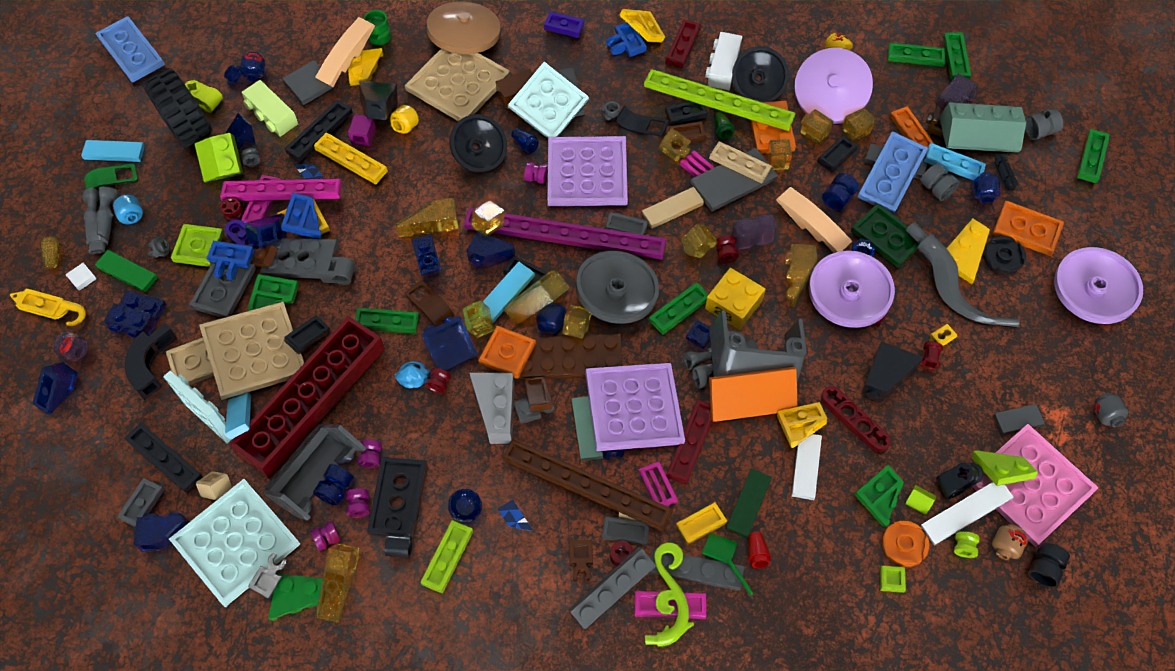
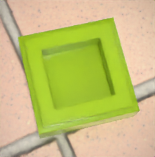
M881 565L880 591L904 593L906 591L905 567Z

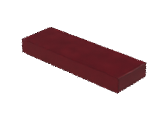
M683 19L665 63L681 68L684 67L701 24Z

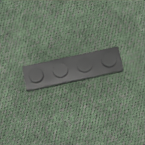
M638 547L568 610L579 624L586 629L656 565L645 551Z
M652 549L650 557L654 564V554L656 549ZM670 553L663 554L662 556L663 566L674 579L737 591L741 590L742 583L729 564L725 562L683 554V561L680 566L671 570L669 565L673 563L674 556ZM734 564L743 576L744 566ZM654 567L648 573L661 576L657 567Z

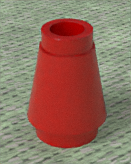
M750 533L749 563L756 569L768 567L772 557L762 533Z

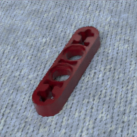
M828 386L823 390L821 394L822 404L875 453L881 454L888 450L891 445V438L877 423L839 388ZM832 394H834L835 399L832 398L829 400L827 398L828 395L831 396ZM840 401H842V403H841V404L839 405V407L837 408V407H836L837 403L839 404ZM848 407L853 411V415L845 416L841 409ZM864 422L868 424L869 431L863 432L859 430L858 423ZM874 431V432H875L874 436L872 435L871 438H869V436H870V435L872 434V432ZM882 439L884 441L883 444H876L877 440L879 441Z

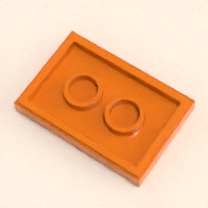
M1005 200L992 235L1013 238L1017 244L1020 243L1024 247L1052 256L1064 221Z

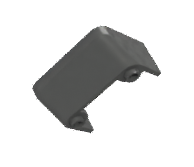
M726 311L720 312L709 327L714 377L795 367L798 383L806 354L802 319H798L784 334L785 352L746 348L744 337L739 332L728 330Z
M319 424L308 434L267 483L262 493L295 517L308 521L311 518L308 514L313 507L311 505L313 501L311 499L312 495L338 464L349 463L354 458L355 451H365L366 447L339 424Z

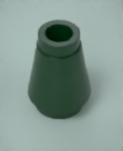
M717 112L714 115L716 135L722 140L730 139L734 135L735 127L724 112Z

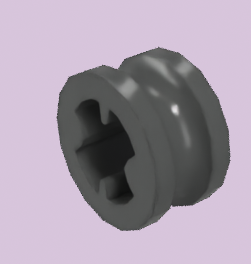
M255 148L245 149L241 153L245 166L253 167L261 161L259 151Z

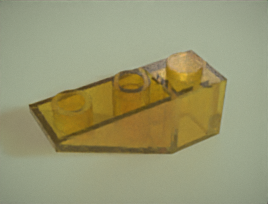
M454 198L434 200L397 222L398 236L410 237L418 234H431L433 232L459 229Z
M791 244L790 251L786 252L785 264H789V270H786V282H789L790 287H787L786 298L790 300V308H794L817 264L816 245Z
M336 544L328 548L316 618L336 623L340 622L356 571L360 548Z

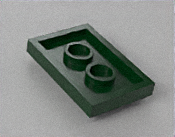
M879 203L851 228L853 234L897 268L918 250L919 244L906 232L908 226Z

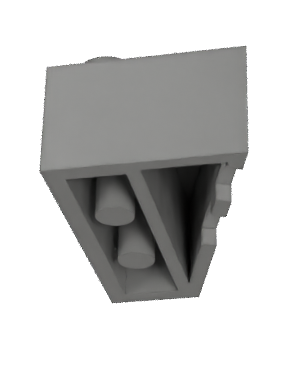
M469 373L490 444H510L513 432L515 389L513 373Z

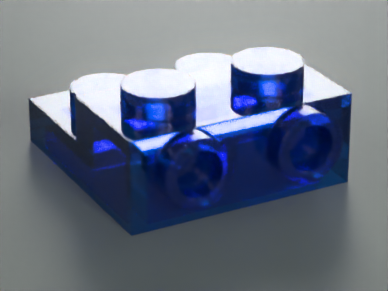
M126 290L120 303L112 305L104 321L108 325L107 328L115 333H120L121 331L136 338L144 331L147 336H150L167 304L164 300Z
M450 316L442 321V325L437 327L431 325L423 329L424 333L420 336L436 368L446 371L478 356V352L460 316L457 318Z

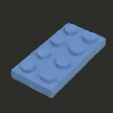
M128 16L95 33L132 83L165 65L162 58Z
M892 131L857 198L874 206L879 203L894 215L928 147Z

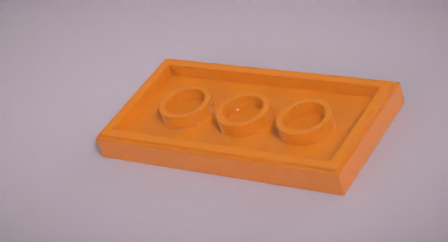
M795 367L709 377L711 420L713 422L776 414L777 411L797 407V370Z

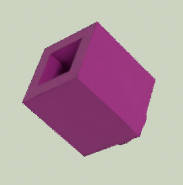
M354 114L348 131L352 145L371 146L376 131L374 119L367 118L366 115Z

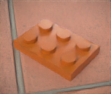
M786 101L762 102L788 110ZM750 120L755 148L761 154L795 151L796 145L792 126L789 131Z

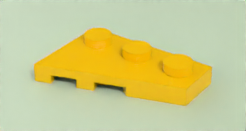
M973 218L947 247V250L956 261L958 276L970 284L974 282L990 231L989 228Z

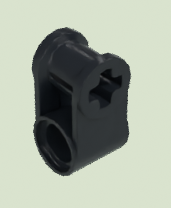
M960 463L938 475L936 481L946 499H951L979 483L983 478L984 472L982 467L976 463Z

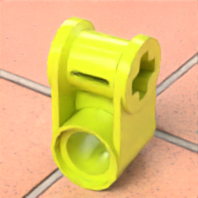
M190 80L185 83V86L189 89L199 107L206 112L212 113L223 99L222 94L215 88L206 86L196 80Z

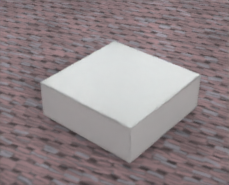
M84 263L65 274L79 291L96 280V277Z

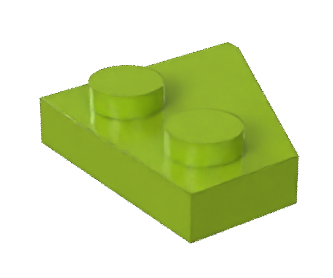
M977 450L972 455V459L982 467L985 474L996 486L1036 479L1038 473L1025 457Z

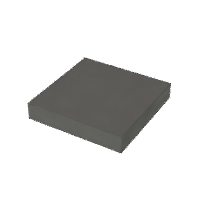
M314 60L282 78L285 85L303 105L334 88L315 78L320 70V66Z

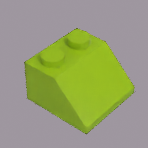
M231 133L212 136L195 143L204 182L244 174L235 137Z

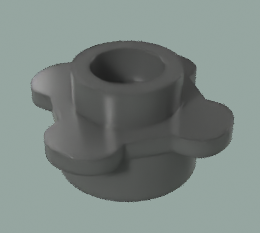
M609 101L601 108L605 113L604 118L606 120L618 118L621 112L620 104L615 101Z

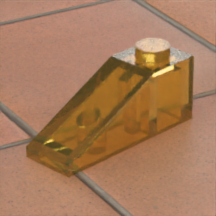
M551 270L503 309L513 323L517 325L566 292L569 286L558 271Z

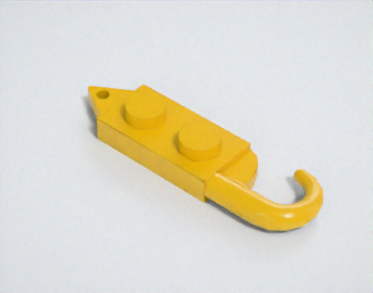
M27 288L25 291L10 294L19 310L51 319H59L69 310L78 312V318L75 321L67 322V326H76L82 323L86 317V310L83 306L66 301L60 297Z

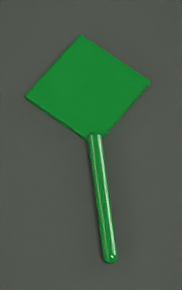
M710 533L702 554L729 564L748 594L753 595V591L732 562L737 542Z

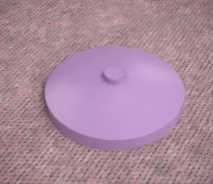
M827 48L812 54L803 62L795 79V95L800 108L810 118L826 124L843 123L859 115L867 106L873 88L872 74L866 62L856 53L843 48Z
M1087 247L1075 250L1061 261L1055 272L1054 285L1060 301L1073 314L1089 322L1112 324L1125 320L1137 309L1143 297V284L1137 270L1124 257L1107 249Z
M840 251L826 256L815 266L809 281V294L813 305L823 317L841 326L857 328L872 325L887 314L894 299L895 286L889 271L877 259L861 252Z

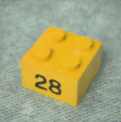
M729 268L707 296L705 309L715 316H718L721 311H726L727 323L741 330L762 303L766 288Z

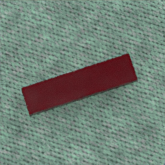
M697 399L684 430L685 443L678 445L666 473L667 478L687 485L712 424L710 403Z

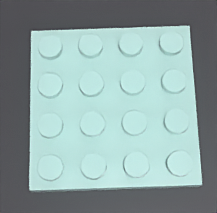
M245 479L241 480L169 538L224 607H227L249 588L248 586L260 566L265 568L269 566L268 558L272 553L277 554L274 559V564L277 565L300 545L299 541Z

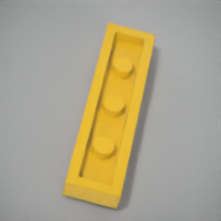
M327 132L314 144L316 151L375 185L388 172L385 165Z

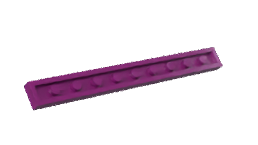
M468 208L464 221V229L604 251H621L635 256L663 260L666 238Z

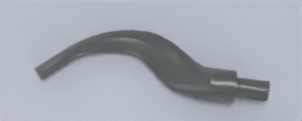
M916 222L907 227L906 232L919 244L917 248L931 261L938 293L950 308L976 322L1019 327V319L990 316L970 305L960 293L958 267L947 248L933 233L928 235Z

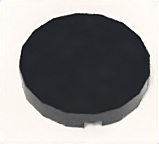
M1005 236L995 237L987 243L983 251V259L991 270L999 274H1013L1019 271L1026 261L1024 247L1020 243L1017 244L1013 238Z

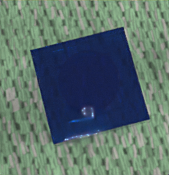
M697 319L686 334V339L704 349L710 341V326Z

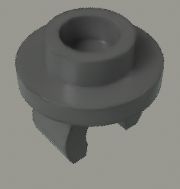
M155 237L148 244V246L153 248L151 252H148V255L153 258L163 257L169 253V244L162 237Z

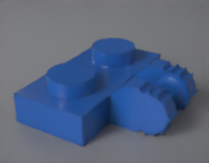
M627 22L615 26L616 35L610 36L606 40L608 47H612L610 51L613 55L621 54L626 50L629 57L646 52L647 48L640 34Z
M213 241L207 260L211 263H216L214 277L221 278L225 271V265H229L226 277L228 280H233L237 273V267L249 268L255 251L251 246Z

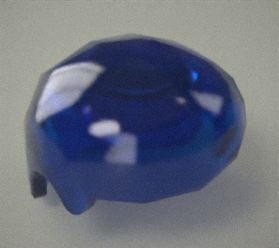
M459 489L450 496L448 512L451 518L458 523H470L481 514L482 500L478 493L473 490Z

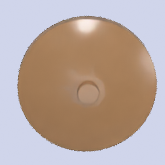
M450 2L437 7L430 13L427 19V34L435 45L446 51L457 54H475L488 50L496 44L500 37V21L490 9L472 2Z

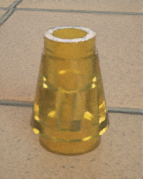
M44 237L40 243L44 267L46 268L57 267L62 244L56 237Z

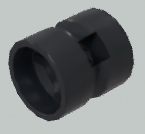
M1047 542L1041 543L1036 552L1037 559L1032 562L1028 575L1041 585L1056 588L1063 577L1062 570L1066 569L1070 554L1058 545Z

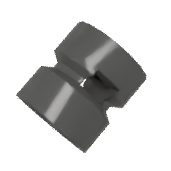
M1050 108L1025 118V132L1032 140L1055 134L1063 128L1062 116L1055 108Z
M937 163L923 174L920 182L927 189H933L932 194L940 201H943L958 188L960 182L952 174L947 175L948 171L940 163Z

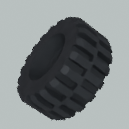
M167 68L144 81L142 86L146 94L183 147H188L211 133L212 128L189 89L173 69Z

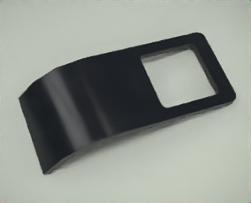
M623 106L616 120L621 127L628 131L660 137L663 136L669 124L667 119L635 114L626 106ZM651 121L664 123L659 133L646 131Z

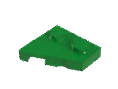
M278 574L283 578L274 591L268 619L275 621L278 620V617L286 614H295L304 608L320 605L326 580L324 578Z

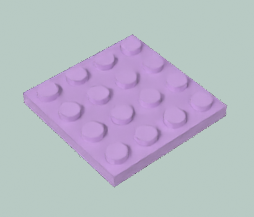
M626 136L548 137V206L627 205Z
M671 363L588 368L585 370L596 451L670 446L685 443Z

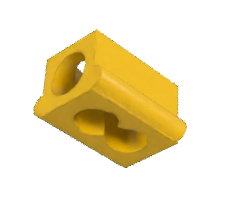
M946 324L931 333L929 341H936L944 346L955 339L957 334Z

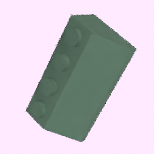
M949 102L939 117L946 148L1018 153L1022 149L1026 126L1022 107Z

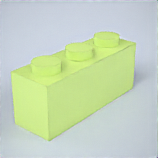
M261 80L242 91L245 99L243 103L246 108L253 110L258 120L264 121L271 132L275 131L281 137L298 125L295 113Z

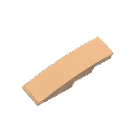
M358 17L335 44L315 78L334 87L341 72L346 73L354 57L358 59L375 25Z
M789 187L776 199L802 230L806 228L818 242L823 241L833 253L843 251L852 242L840 227L822 210L792 187Z

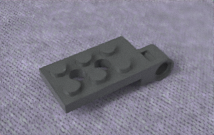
M270 238L268 245H273L278 250L270 267L261 268V275L285 278H320L323 283H336L339 285H349L351 283L355 263L346 257H336L339 247L336 239ZM290 255L285 261H281L284 256ZM309 255L307 259L300 261L303 256Z

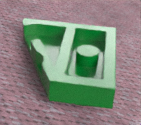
M258 274L247 312L284 302V305L294 303L299 287L298 281Z
M887 465L856 491L854 495L878 523L885 528L890 523V515L896 506L897 496L901 492L904 482Z

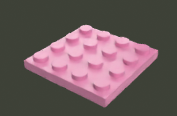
M1029 424L1023 427L996 452L998 454L1025 457L1038 471L1036 479L1005 484L1014 498L996 509L1008 522L1022 528L1026 532L1025 535L1028 541L1035 547L1098 489L1089 478ZM984 472L982 480L972 487L978 491L993 481Z

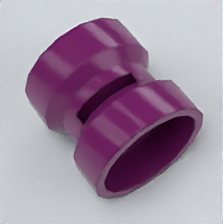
M527 162L524 180L545 184L548 165H535L534 162Z
M372 439L362 440L360 443L366 449L361 451L357 464L364 468L379 467L381 460L379 453L382 451V443Z
M355 488L346 492V500L349 502V505L346 507L347 516L360 518L370 514V507L367 504L369 499V491L367 489Z
M333 521L325 523V526L322 528L310 530L319 551L325 549L328 544H336L341 541Z

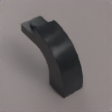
M167 324L157 328L150 336H147L144 331L139 334L130 345L125 357L127 379L144 400L162 387L151 371V365L155 356L178 339Z

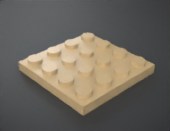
M441 48L405 85V89L459 121L463 117L475 114L496 92L495 81L509 77L511 74L508 69L479 53L457 54Z
M284 302L199 325L221 400L288 381L304 364L301 353L298 355L284 342V337L293 331Z

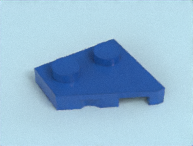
M292 193L281 225L282 231L321 239V231L312 197Z

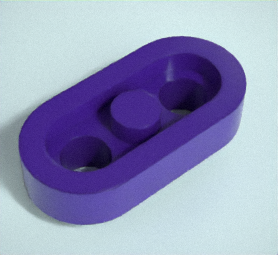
M231 220L226 224L225 232L232 242L258 249L260 240L257 234L241 220Z

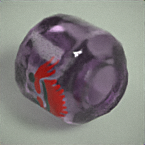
M65 331L56 337L53 350L61 358L69 362H75L86 355L88 344L82 336L72 331Z

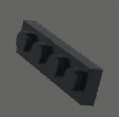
M337 99L284 148L286 153L301 162L315 149L314 144L326 132L331 134L353 113L352 108Z
M141 422L124 438L186 494L196 485L197 481L203 478L196 469Z

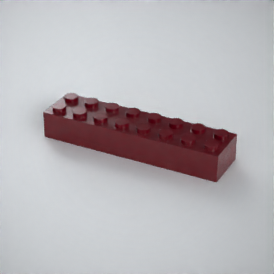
M347 316L250 421L249 430L236 436L229 444L235 454L269 479L385 350L381 337L350 316Z

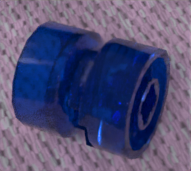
M839 173L822 194V199L829 208L842 211L858 191L859 184L851 175Z
M329 464L323 474L324 480L319 481L313 494L322 501L338 507L345 496L343 491L350 488L355 478L347 470L337 465Z

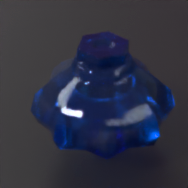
M860 238L852 243L851 251L865 253L874 257L876 247L870 239Z

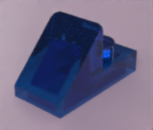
M238 113L225 134L231 133L234 135L239 151L244 141L255 144L252 125L242 114Z

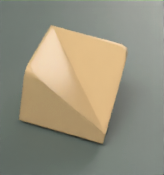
M214 471L196 482L200 496L213 500L218 499L232 488L227 474Z

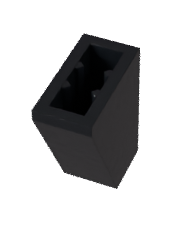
M359 81L360 101L366 117L386 120L398 102L397 84Z
M881 341L861 394L866 395L872 400L883 401L917 370L923 356Z

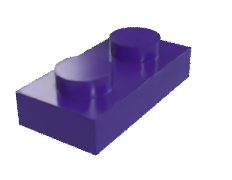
M551 11L544 23V30L579 38L584 27V19Z

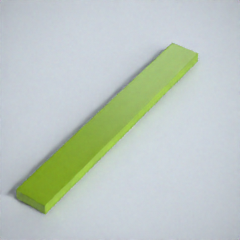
M653 69L650 70L644 82V87L786 131H789L795 118L794 112Z

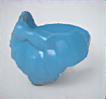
M410 361L403 364L394 376L399 384L405 388H418L429 379L430 371L425 369L423 363Z

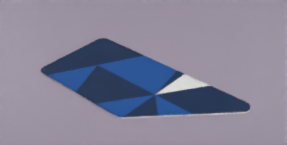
M294 164L305 179L323 178L314 165Z
M514 500L498 508V511L509 527L532 531L531 526Z

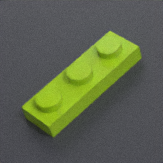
M451 521L421 580L423 586L443 594L474 532L472 528L456 521Z

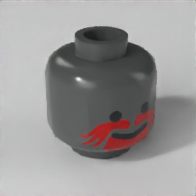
M1111 393L1099 396L1093 406L1096 416L1101 424L1105 426L1118 427L1125 423V418L1129 414L1122 398Z

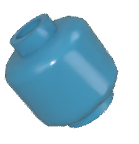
M122 195L113 203L114 213L119 222L123 224H134L143 216L141 204L133 195Z

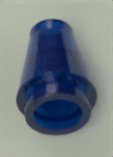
M520 128L513 130L511 136L524 152L533 153L538 148L539 142L536 136Z

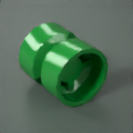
M381 10L367 12L363 19L375 25L368 38L369 42L377 46L388 43L391 39V32L387 15Z

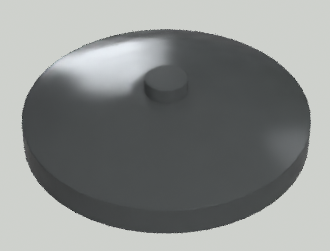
M605 251L589 257L580 266L576 277V294L583 307L595 317L611 323H631L644 318L654 308L659 295L658 279L651 267L640 258L626 252Z

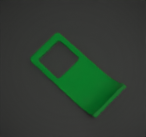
M126 164L94 169L86 174L84 180L86 189H95L106 185L138 181L135 165ZM131 168L133 178L117 180L115 170Z

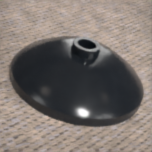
M756 46L747 49L737 58L732 69V81L737 93L742 97L758 102L774 101L784 92L788 84L789 71L784 58L777 51L769 47ZM755 75L760 76V81L755 79Z
M480 114L468 115L460 119L451 131L449 138L450 150L454 159L463 168L472 172L484 173L493 170L503 161L507 152V139L501 126L492 118ZM472 144H476L478 149L475 150Z

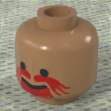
M1014 524L1001 526L992 540V546L996 550V555L1004 560L1020 558L1028 544L1026 532Z

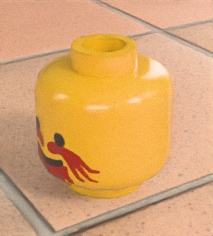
M833 33L825 41V49L843 48L851 51L853 43L843 33Z

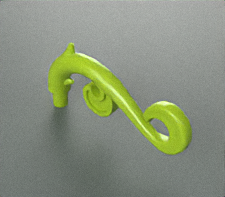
M670 542L661 544L654 554L656 567L670 590L662 591L658 594L656 607L663 615L671 614L675 608L669 605V601L675 600L678 607V615L675 624L670 629L666 625L662 632H657V635H645L646 645H658V647L670 645L676 642L689 628L694 626L693 622H688L689 607L683 590L668 573L661 561L663 554H672L674 561L669 565L671 570L679 567L683 561L682 549L677 544Z

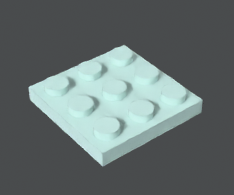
M543 62L508 104V108L546 138L558 137L589 100V97L547 63Z
M169 371L163 376L185 406L227 444L232 440H229L225 435V418L218 412L219 410L212 402H207L195 387L192 389L189 386V382L181 374L176 376Z

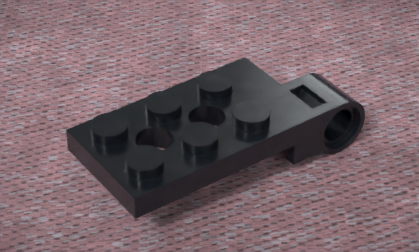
M390 457L381 458L367 533L369 535L386 536L385 556L410 558L427 467L426 461ZM398 477H405L407 479L406 483L402 486H396L395 480ZM401 498L403 500L401 506L394 508L390 505L393 499Z

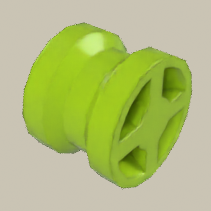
M957 532L955 534L957 545L954 547V553L965 558L977 557L979 551L976 546L979 543L980 537L971 532Z

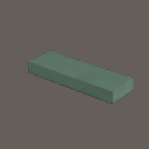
M589 397L571 398L580 461L603 459L602 451H596Z

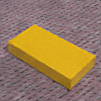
M716 502L679 521L676 523V527L687 545L727 524V520Z

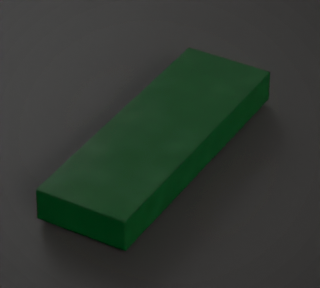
M752 468L750 469L726 527L727 531L746 539L748 538L772 479L771 476Z

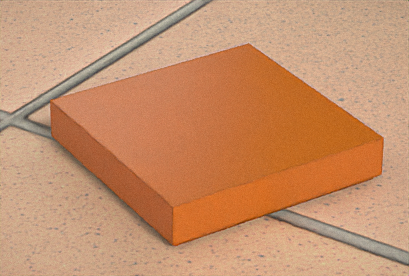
M496 326L478 360L479 364L502 373H513L514 378L518 379L536 345V340Z

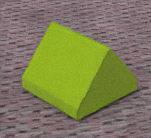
M915 485L905 504L927 515L936 496Z

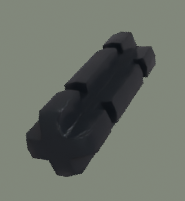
M997 155L995 163L998 166L1003 181H1006V188L1008 190L1015 189L1018 181L1014 177L1015 175L1009 162H1007L1006 155Z

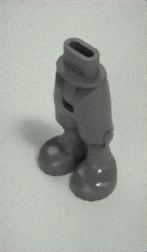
M99 187V192L94 188H88L83 191L82 200L87 204L83 217L85 220L86 244L89 246L88 252L91 254L104 253L105 246L109 243L113 218L110 203H114L121 196V193L114 188Z
M754 339L745 341L746 348L759 349ZM711 347L706 352L687 351L683 353L685 367L688 370H692L693 382L698 389L705 387L708 376L714 373L713 362L700 365L705 361L712 360Z

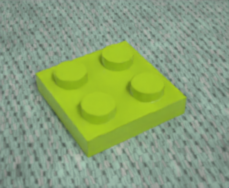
M183 224L171 255L172 261L210 267L212 263L207 260L209 250L213 241H222L224 231L220 228Z

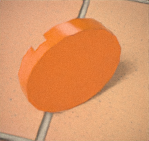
M897 521L891 524L885 530L881 539L885 556L892 563L901 567H913L920 564L926 558L930 548L929 538L922 531V528L910 521Z

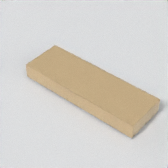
M720 141L709 158L761 184L772 167Z
M692 187L642 210V215L646 221H649L648 224L653 229L702 206L704 201L696 189Z

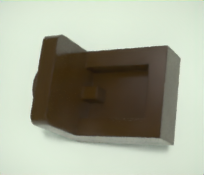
M937 106L935 111L930 112L925 123H928L926 132L944 138L939 118L941 108Z

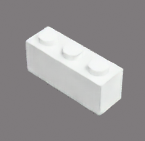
M720 32L719 39H715L713 46L715 53H711L709 64L712 65L707 67L705 78H708L709 87L730 91L732 69L741 49V35Z

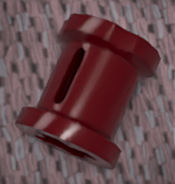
M925 342L923 345L925 352L921 366L928 369H938L941 364L939 356L943 351V346L938 342Z

